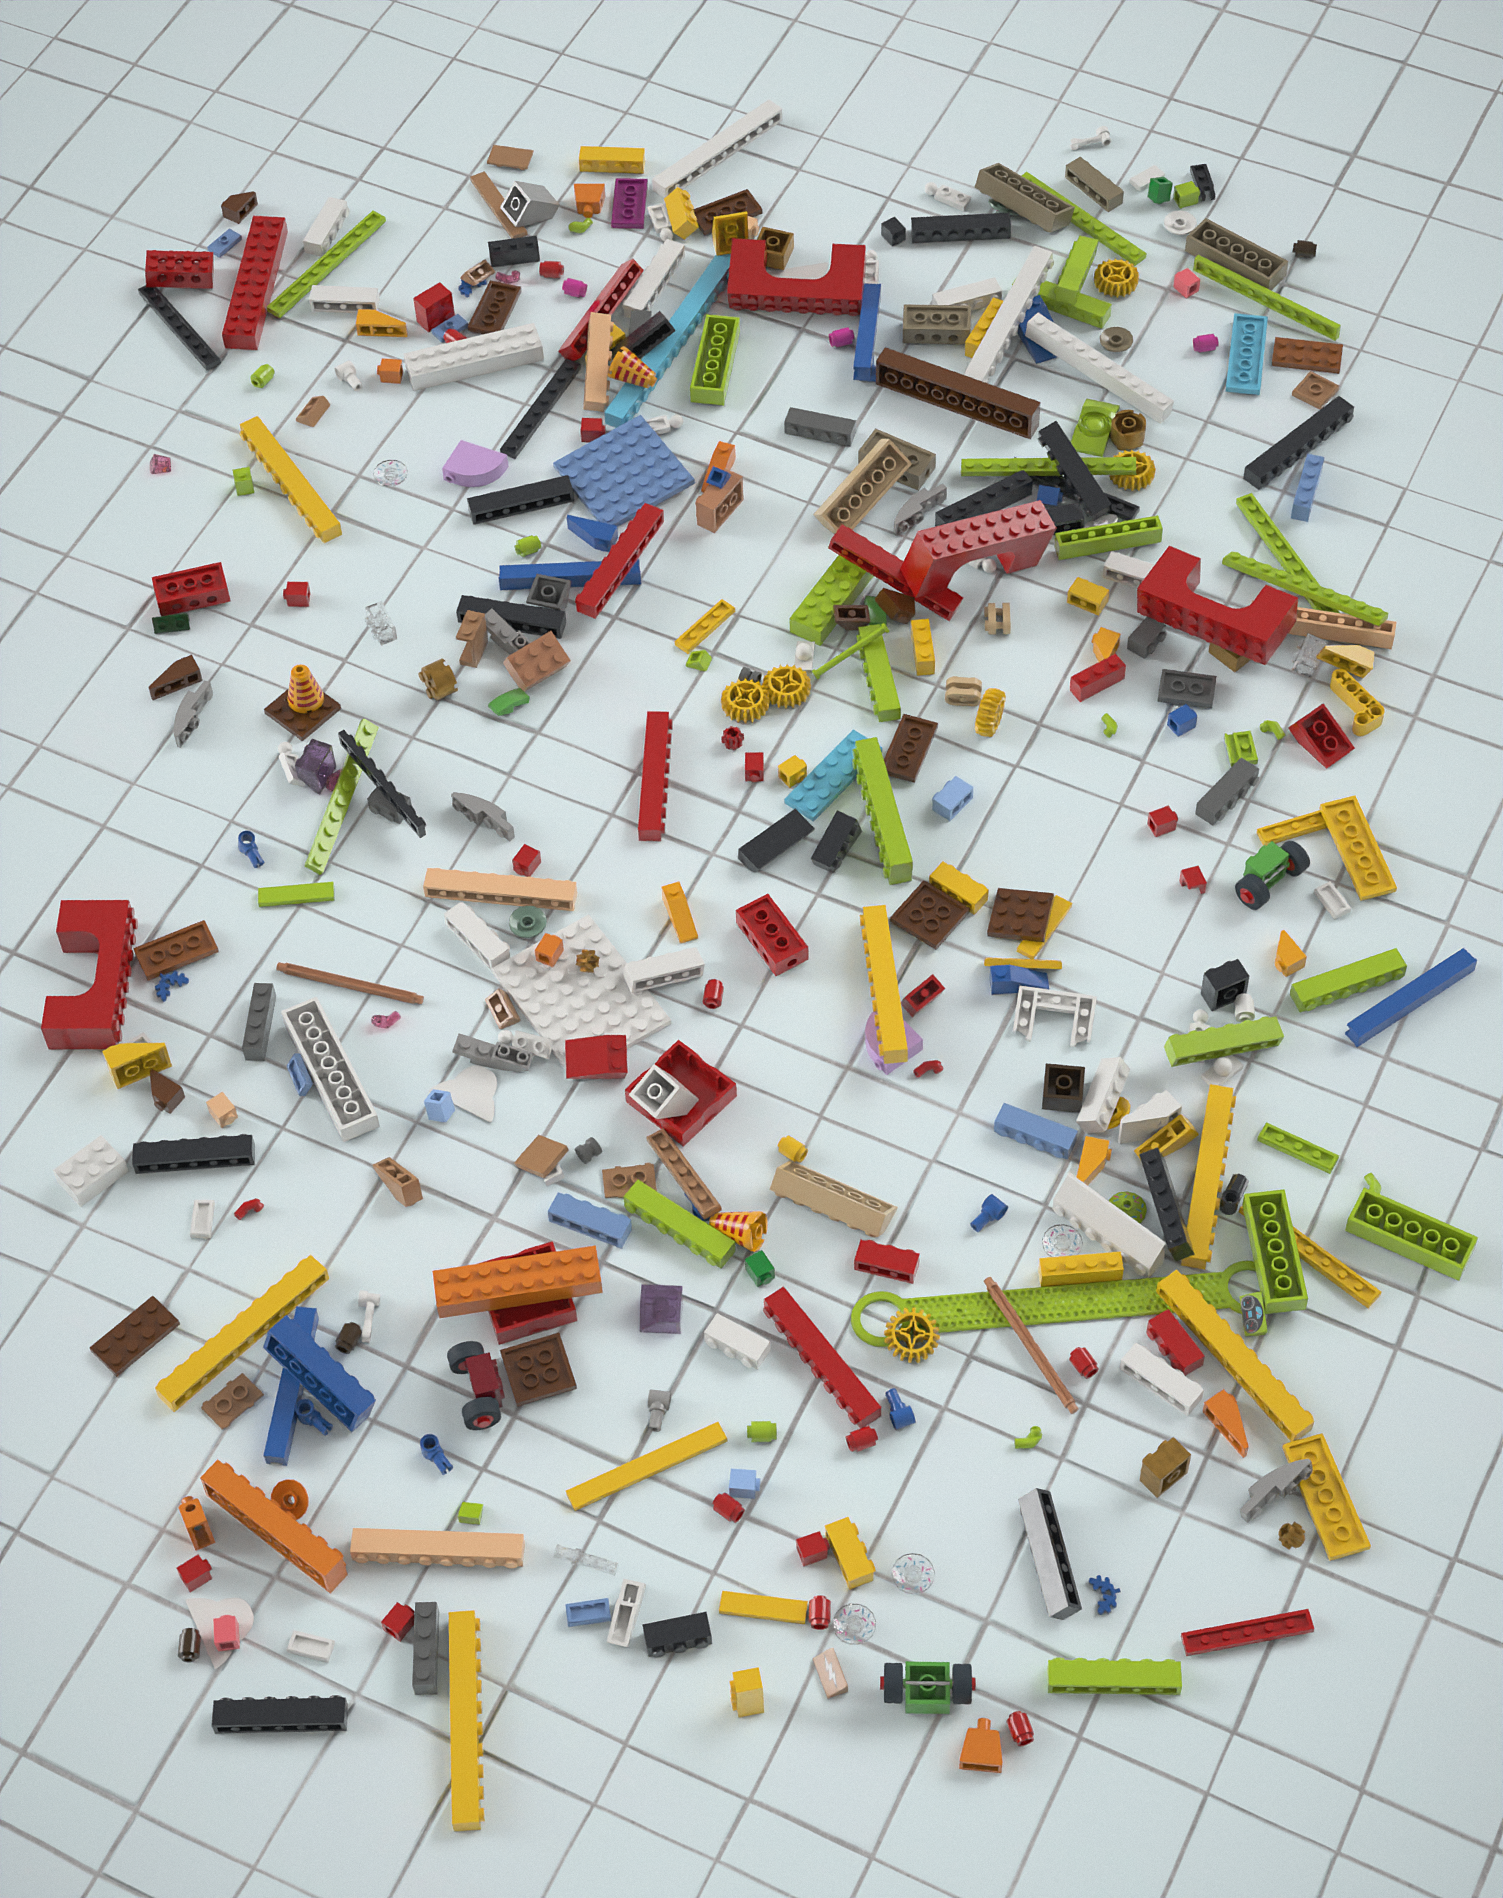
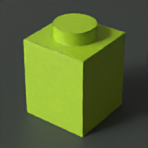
M1193 181L1174 186L1173 199L1180 209L1198 204L1200 190Z
M250 467L232 469L237 496L255 493Z

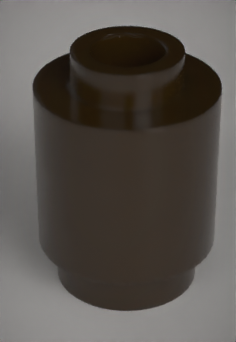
M1297 240V243L1293 244L1292 253H1295L1296 257H1315L1317 244L1312 241Z
M354 1322L345 1323L335 1340V1348L344 1354H350L355 1349L362 1335L361 1327Z
M185 1628L179 1635L178 1657L183 1662H194L195 1659L200 1657L201 1635L198 1629Z

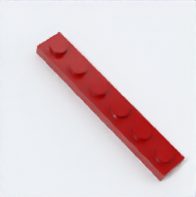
M1308 1608L1181 1633V1640L1186 1656H1192L1314 1632L1315 1628Z

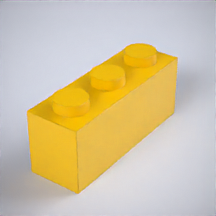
M677 187L664 198L673 233L685 240L698 229L697 218L694 214L690 194L686 190Z
M929 619L911 620V640L917 676L935 674V656Z
M944 861L929 875L930 884L968 906L970 913L973 915L988 901L989 889L985 885L977 883L969 875L961 873L953 865H948Z
M845 1517L825 1525V1536L848 1588L851 1590L873 1581L876 1569L873 1561L867 1559L865 1543L863 1541L860 1542L857 1537L859 1531L856 1524L851 1523L849 1517Z
M759 1667L732 1672L733 1680L729 1681L732 1710H737L738 1718L764 1713L763 1686Z

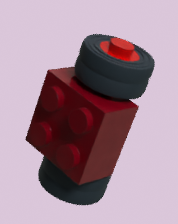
M466 1341L456 1344L447 1352L449 1367L455 1374H469L475 1398L466 1403L462 1408L464 1424L470 1430L490 1428L501 1420L499 1408L503 1407L502 1399L505 1398L496 1359H491L490 1352L484 1353V1348L480 1342Z

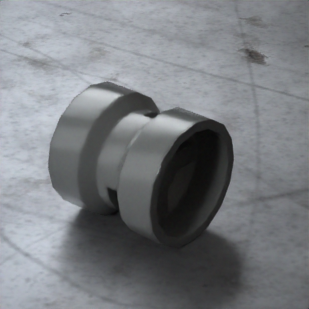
M743 667L738 679L744 681L746 678L747 681L753 679L754 683L761 682L762 673L759 671L753 672L750 668Z
M590 1137L585 1141V1144L577 1146L575 1152L578 1158L584 1164H587L592 1160L593 1156H599L602 1153V1149L599 1143L593 1137Z

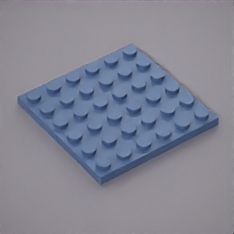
M641 415L553 462L554 468L561 476H569L573 492L598 522L616 525L617 527L634 518L637 510L641 509L644 503L656 506L695 484V479Z

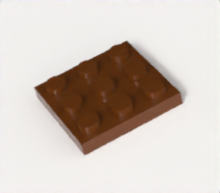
M287 689L264 708V713L303 742L341 710V704L323 692L324 701L317 710L299 713L289 706Z
M923 880L890 917V922L937 950L970 913V908Z
M998 888L987 936L1044 942L1054 903V893Z
M559 1332L500 1350L517 1407L577 1389Z

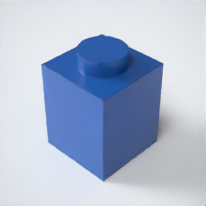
M1039 485L1037 501L1041 500L1043 504L1058 506L1059 502L1062 503L1064 492H1061V488Z
M1187 704L1168 714L1167 725L1178 737L1196 727L1197 714Z

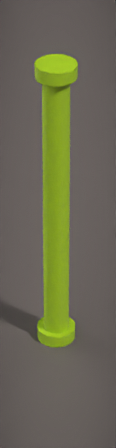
M882 623L880 628L817 670L813 669L812 673L818 680L822 674L885 632L886 634L889 633L888 627L885 623Z

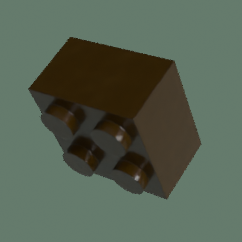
M1046 1063L1042 1109L1080 1113L1083 1102L1085 1067Z

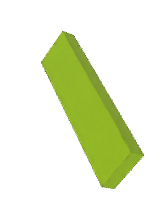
M333 881L258 888L259 907L335 901Z
M1267 1122L1257 1141L1329 1174H1331L1339 1159V1155Z

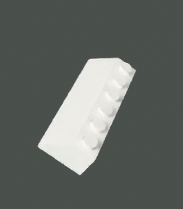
M1071 1173L1067 1175L1053 1199L1052 1209L1058 1216L1066 1218L1073 1227L1085 1232L1089 1239L1101 1244L1107 1252H1121L1124 1264L1127 1263L1138 1275L1150 1278L1163 1264L1166 1243Z

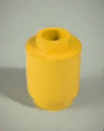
M790 1135L782 1137L777 1145L779 1147L778 1152L794 1162L801 1163L808 1153L805 1145Z

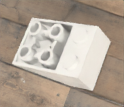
M1167 1090L1161 1094L1157 1093L1152 1097L1151 1101L1141 1104L1135 1112L1130 1115L1127 1114L1121 1119L1118 1143L1148 1140L1181 1114L1182 1105Z

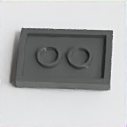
M1162 669L1157 702L1187 704L1188 706L1212 709L1217 676Z

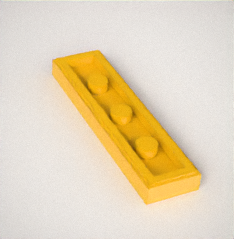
M721 599L674 641L675 646L689 654L735 612V607Z
M1318 810L1258 828L1256 833L1263 846H1267L1271 841L1276 844L1328 827L1321 811Z
M1055 895L1045 941L1022 940L1017 947V952L1030 959H1034L1072 908V903Z
M984 958V966L1014 965L1023 968L1062 969L1061 960Z
M722 1591L719 1614L805 1624L808 1601Z

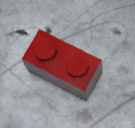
M932 974L906 995L901 1001V1005L913 1018L940 996L946 988Z

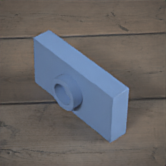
M229 228L212 242L207 249L221 258L242 240V236Z
M456 314L431 331L443 343L445 341L443 338L444 333L448 329H456L458 332H461L467 328L468 322L459 314Z
M294 1053L287 1064V1069L298 1095L306 1096L313 1083L301 1054Z
M608 1598L565 1604L568 1627L611 1621Z

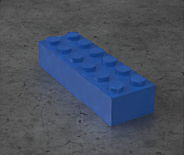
M286 1315L268 1331L263 1348L351 1432L370 1416L376 1402L374 1395L369 1390H365L359 1384L356 1377L350 1376L340 1362L333 1360L329 1352L324 1347H320L309 1333H305L296 1320L290 1319Z

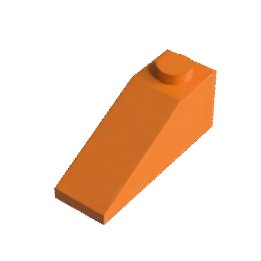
M721 441L718 442L712 454L701 492H705L709 485L706 481L713 466L721 470L725 468L731 470L736 460L735 445Z
M1223 1389L1204 1402L1202 1412L1244 1458L1247 1456L1249 1446L1237 1401L1232 1394H1228Z

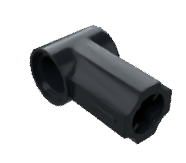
M1239 1173L1233 1174L1226 1190L1222 1193L1219 1206L1222 1213L1233 1215L1237 1212L1238 1205L1249 1184V1180L1244 1175Z

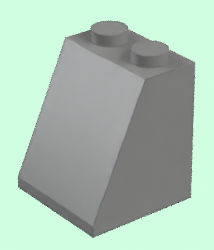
M514 181L500 208L515 227H522L552 219L560 204L545 186Z

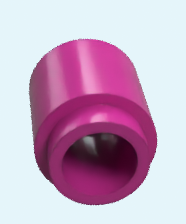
M571 278L563 281L562 290H564V294L578 298L585 297L588 285L584 284L583 281Z
M849 327L832 331L829 334L830 345L836 348L852 344L855 339L854 332Z
M1214 334L1199 335L1197 338H1193L1195 352L1215 351L1216 347L1219 346L1218 337H1215Z

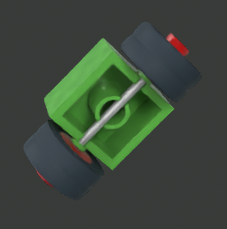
M1273 841L1267 846H1262L1256 855L1250 856L1245 862L1244 877L1235 885L1238 898L1250 909L1257 910L1270 899L1269 889L1283 879L1286 873L1296 877L1308 869L1310 858L1305 849L1295 841H1287L1280 847Z
M905 1661V1679H903L902 1663H884V1676H880V1690H884V1703L900 1704L903 1701V1688H905V1713L950 1714V1689H952L953 1704L969 1705L972 1702V1691H976V1678L972 1677L971 1664H953L952 1679H950V1662Z

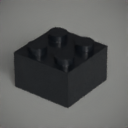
M1239 959L1227 961L1219 967L1210 968L1204 972L1201 996L1211 1011L1234 1003L1239 994H1247L1250 976Z

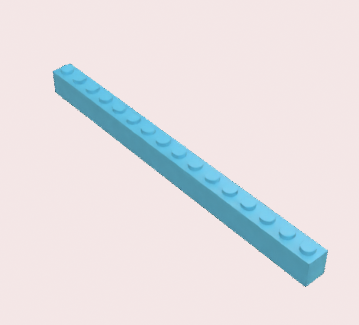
M731 254L715 255L669 320L676 331L642 358L641 361L656 373L657 381L655 385L644 388L625 382L604 412L605 424L617 428L632 420L635 413L639 412L640 406L643 402H646L649 393L655 389L659 379L663 378L664 372L667 368H670L673 359L679 355L682 346L686 345L689 336L693 335L695 328L702 322L704 315L709 312L713 302L717 301L720 292L724 291L729 279Z

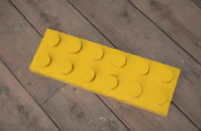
M1356 796L1320 804L1319 809L1360 901L1396 892L1397 886Z
M1323 1433L1283 1444L1282 1449L1288 1463L1303 1459H1309L1312 1462V1474L1306 1480L1302 1479L1298 1487L1329 1561L1369 1550L1371 1544Z

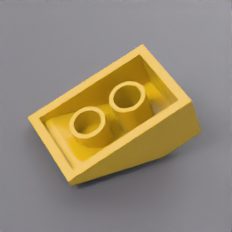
M747 212L714 217L712 237L717 256L731 254L732 238L749 239Z
M120 1043L102 1051L117 1089L150 1076L149 1071L151 1069L160 1072L172 1067L165 1043Z

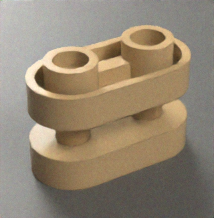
M988 603V606L984 607V617H988V620H985V631H988L989 635H996V629H1003V634H1010V603H1002V608H995V603ZM996 615H1002V622H996Z
M953 676L946 680L945 702L957 706H978L982 698L981 680L975 677Z

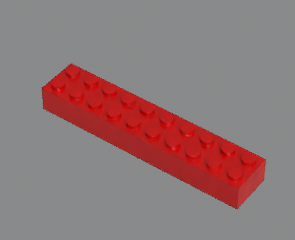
M253 216L222 331L224 347L227 349L258 350L268 312L267 306L270 304L288 234L285 217Z

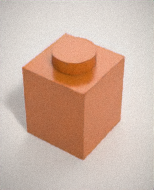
M382 358L381 364L377 366V375H380V381L383 383L401 384L404 372L402 360Z
M545 933L535 949L536 961L554 967L564 951L563 939L556 935Z

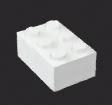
M100 1135L53 1169V1172L60 1186L82 1207L127 1174L129 1170L125 1159Z

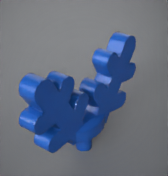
M461 280L462 283L458 286V290L461 295H465L468 298L472 293L471 286H474ZM483 280L477 286L486 285L487 281Z
M174 971L171 975L167 974L164 976L160 974L161 980L155 986V990L158 991L156 995L165 1002L167 1000L166 996H170V991L166 990L170 989V984L174 986L175 982H177L178 986L181 987L182 983L188 984L189 979L185 977L184 973L178 976L177 971Z
M1097 1575L1096 1579L1089 1578V1584L1093 1585V1590L1097 1591L1101 1588V1593L1104 1594L1103 1600L1105 1601H1098V1614L1102 1615L1105 1611L1108 1614L1111 1613L1110 1605L1113 1608L1117 1607L1115 1601L1117 1599L1116 1593L1121 1592L1120 1588L1114 1589L1113 1584H1110L1109 1577H1105V1582L1102 1581L1100 1575ZM1107 1591H1110L1111 1595H1107L1105 1593Z

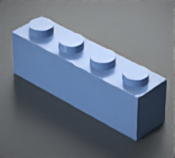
M1307 454L1293 502L1291 519L1308 522L1325 457Z
M1003 1103L994 1122V1132H997L1000 1136L1010 1137L1021 1144L1031 1145L1037 1150H1044L1058 1158L1068 1160L1077 1141V1130Z
M558 1192L547 1211L549 1222L621 1249L632 1231L631 1219L626 1215L615 1214L605 1207L599 1208L586 1200L575 1199L570 1194Z

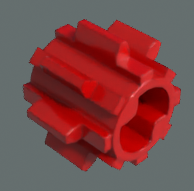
M730 726V728L723 730L721 741L725 743L726 749L736 750L743 746L744 733H741L740 728Z

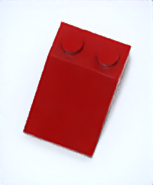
M1324 703L1288 727L1297 742L1326 769L1355 749Z
M601 1035L565 1040L566 1079H625L628 1073L626 1035Z

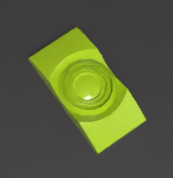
M1088 398L1085 400L1071 440L1077 452L1103 457L1110 438L1111 422L1115 414L1119 412L1120 405Z

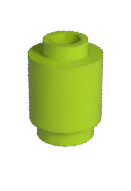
M269 364L261 365L250 376L251 383L255 387L263 388L274 377L275 371L273 367Z
M530 535L516 540L514 548L517 555L520 554L521 557L538 552L542 546L537 535Z
M751 1421V1425H747V1438H751V1442H772V1440H777L776 1423H771V1421Z

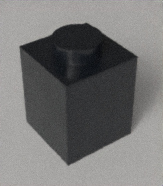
M892 217L881 223V236L891 246H894L906 240V228L896 217Z

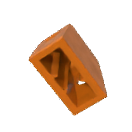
M574 184L577 213L583 214L585 218H591L593 214L601 213L606 197L605 184Z
M192 1496L183 1498L182 1504L178 1508L195 1551L216 1543L199 1499H194ZM199 1525L202 1526V1528L199 1529V1530H195V1529H194L195 1527H197V1526H199Z
M979 1718L977 1728H968L960 1756L959 1769L1002 1773L1003 1762L1000 1733L997 1730H990V1719Z

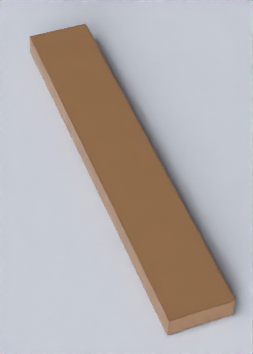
M483 171L470 176L472 184L511 239L528 235L524 226L515 227L500 207L504 198L486 172Z
M664 1128L646 1137L649 1145L704 1219L722 1211L721 1205Z

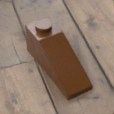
M189 655L175 661L148 687L152 701L203 681L194 657Z

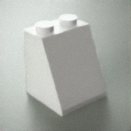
M655 1064L629 1094L656 1119L687 1115L699 1100L673 1076Z

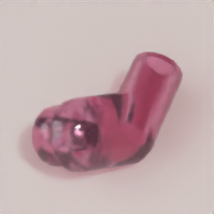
M514 270L511 273L512 275L497 272L495 279L506 284L515 283L520 280V272Z
M342 768L327 776L326 788L329 791L334 790Z
M394 1011L389 1016L373 1015L371 1023L376 1027L387 1029L396 1023L401 1016L397 1011Z

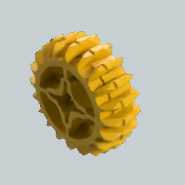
M1108 259L1107 262L1103 261L1102 264H1098L1094 272V283L1099 292L1104 293V296L1109 294L1110 297L1116 296L1118 298L1120 295L1125 297L1126 294L1130 295L1131 292L1135 291L1139 281V272L1133 263L1129 264L1128 260Z
M1131 449L1130 452L1124 450L1123 453L1118 452L1117 455L1113 456L1136 457V475H1109L1113 485H1117L1118 488L1123 487L1125 491L1127 489H1131V491L1137 489L1139 491L1141 488L1145 489L1147 485L1151 484L1155 477L1156 468L1154 460H1151L1150 456H1146L1145 452L1140 453L1139 450L1134 452Z
M788 663L785 667H782L781 664L779 668L773 667L772 671H768L767 675L764 676L762 685H765L764 690H768L767 695L770 698L771 704H777L778 708L784 706L785 709L788 706L794 708L795 704L800 706L801 702H805L807 697H809L811 690L810 678L807 676L806 671H803L801 667L796 669L795 664L792 667H789Z
M746 678L744 681L738 679L737 683L731 681L730 686L726 685L721 696L722 709L725 711L726 716H730L731 721L736 719L738 723L743 720L745 724L748 720L752 723L754 719L760 720L761 716H765L766 711H768L770 698L767 695L768 690H764L765 685H761L759 681L754 683L753 679L747 681Z
M988 688L985 691L975 718V732L984 737H992L996 733L1006 702L1004 691L997 688Z
M915 1307L912 1308L911 1312L904 1308V1314L897 1311L896 1317H890L891 1322L886 1323L885 1327L887 1330H884V1335L887 1336L884 1342L890 1344L887 1348L888 1351L895 1349L893 1356L896 1357L900 1354V1361L907 1357L908 1363H911L913 1358L919 1363L920 1356L926 1360L928 1354L933 1355V1348L938 1347L936 1341L940 1339V1335L936 1334L939 1332V1327H933L936 1324V1320L929 1321L930 1313L923 1316V1309L919 1313H915ZM910 1321L907 1328L896 1330L903 1322ZM916 1322L923 1325L927 1330V1333H925V1330H920L917 1327ZM913 1327V1335L915 1337L913 1338V1341L911 1343L909 1332H911V1328ZM896 1338L906 1342L907 1348L903 1347ZM928 1341L923 1347L914 1349L917 1342Z

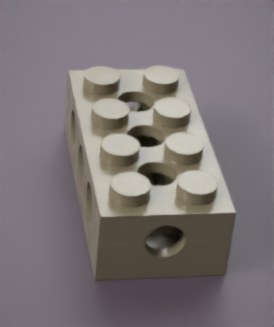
M904 304L903 343L965 344L971 333V306Z
M875 428L858 451V464L881 439H890L912 463L897 482L919 491L936 468V454Z

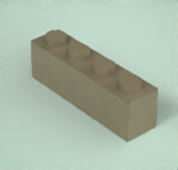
M1081 156L1066 165L1065 178L1107 212L1123 204L1124 191Z

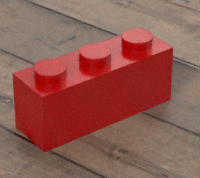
M1115 653L1071 676L1070 692L1079 702H1082L1124 680L1125 663Z
M860 1239L854 1259V1270L913 1284L919 1267L920 1253L910 1249H899L893 1245L878 1244L873 1240Z
M1169 1309L1148 1320L1146 1333L1152 1341L1154 1340L1157 1343L1161 1354L1167 1356L1171 1361L1172 1368L1180 1370L1186 1376L1203 1366L1205 1355Z

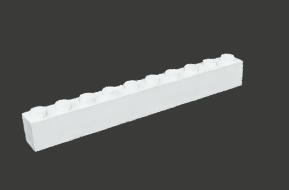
M770 99L760 104V106L750 111L744 117L738 119L722 132L656 175L652 179L653 191L664 199L677 187L684 189L783 121L782 108Z
M1037 246L1033 247L963 375L989 383L990 376L995 374L996 365L1003 359L1005 349H1008L1012 336L1016 335L1019 323L1024 321L1025 312L1031 308L1034 296L1038 295L1041 283L1045 282L1048 270L1052 269L1054 265L1053 253Z
M1037 313L1027 322L1026 337L1161 424L1171 415L1174 400L1043 315Z

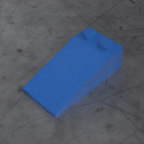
M1040 295L1033 298L1032 306L1025 312L1024 321L1019 323L1017 331L1018 336L1036 364L1057 358L1056 355L1025 336L1027 322L1037 313L1053 322L1049 310Z

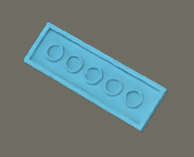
M1234 313L1225 392L1260 395L1268 322L1267 316Z
M853 729L784 799V803L793 809L796 808L800 814L814 822L856 779L858 772L857 769H853L852 759L854 757L852 749L855 748V741L868 738Z

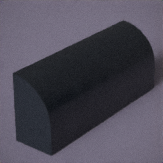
M659 311L609 350L612 351L611 359H614L618 351L622 353L623 350L620 348L623 346L641 359L676 330L662 312Z
M795 808L738 849V859L750 871L757 872L812 833L815 828Z

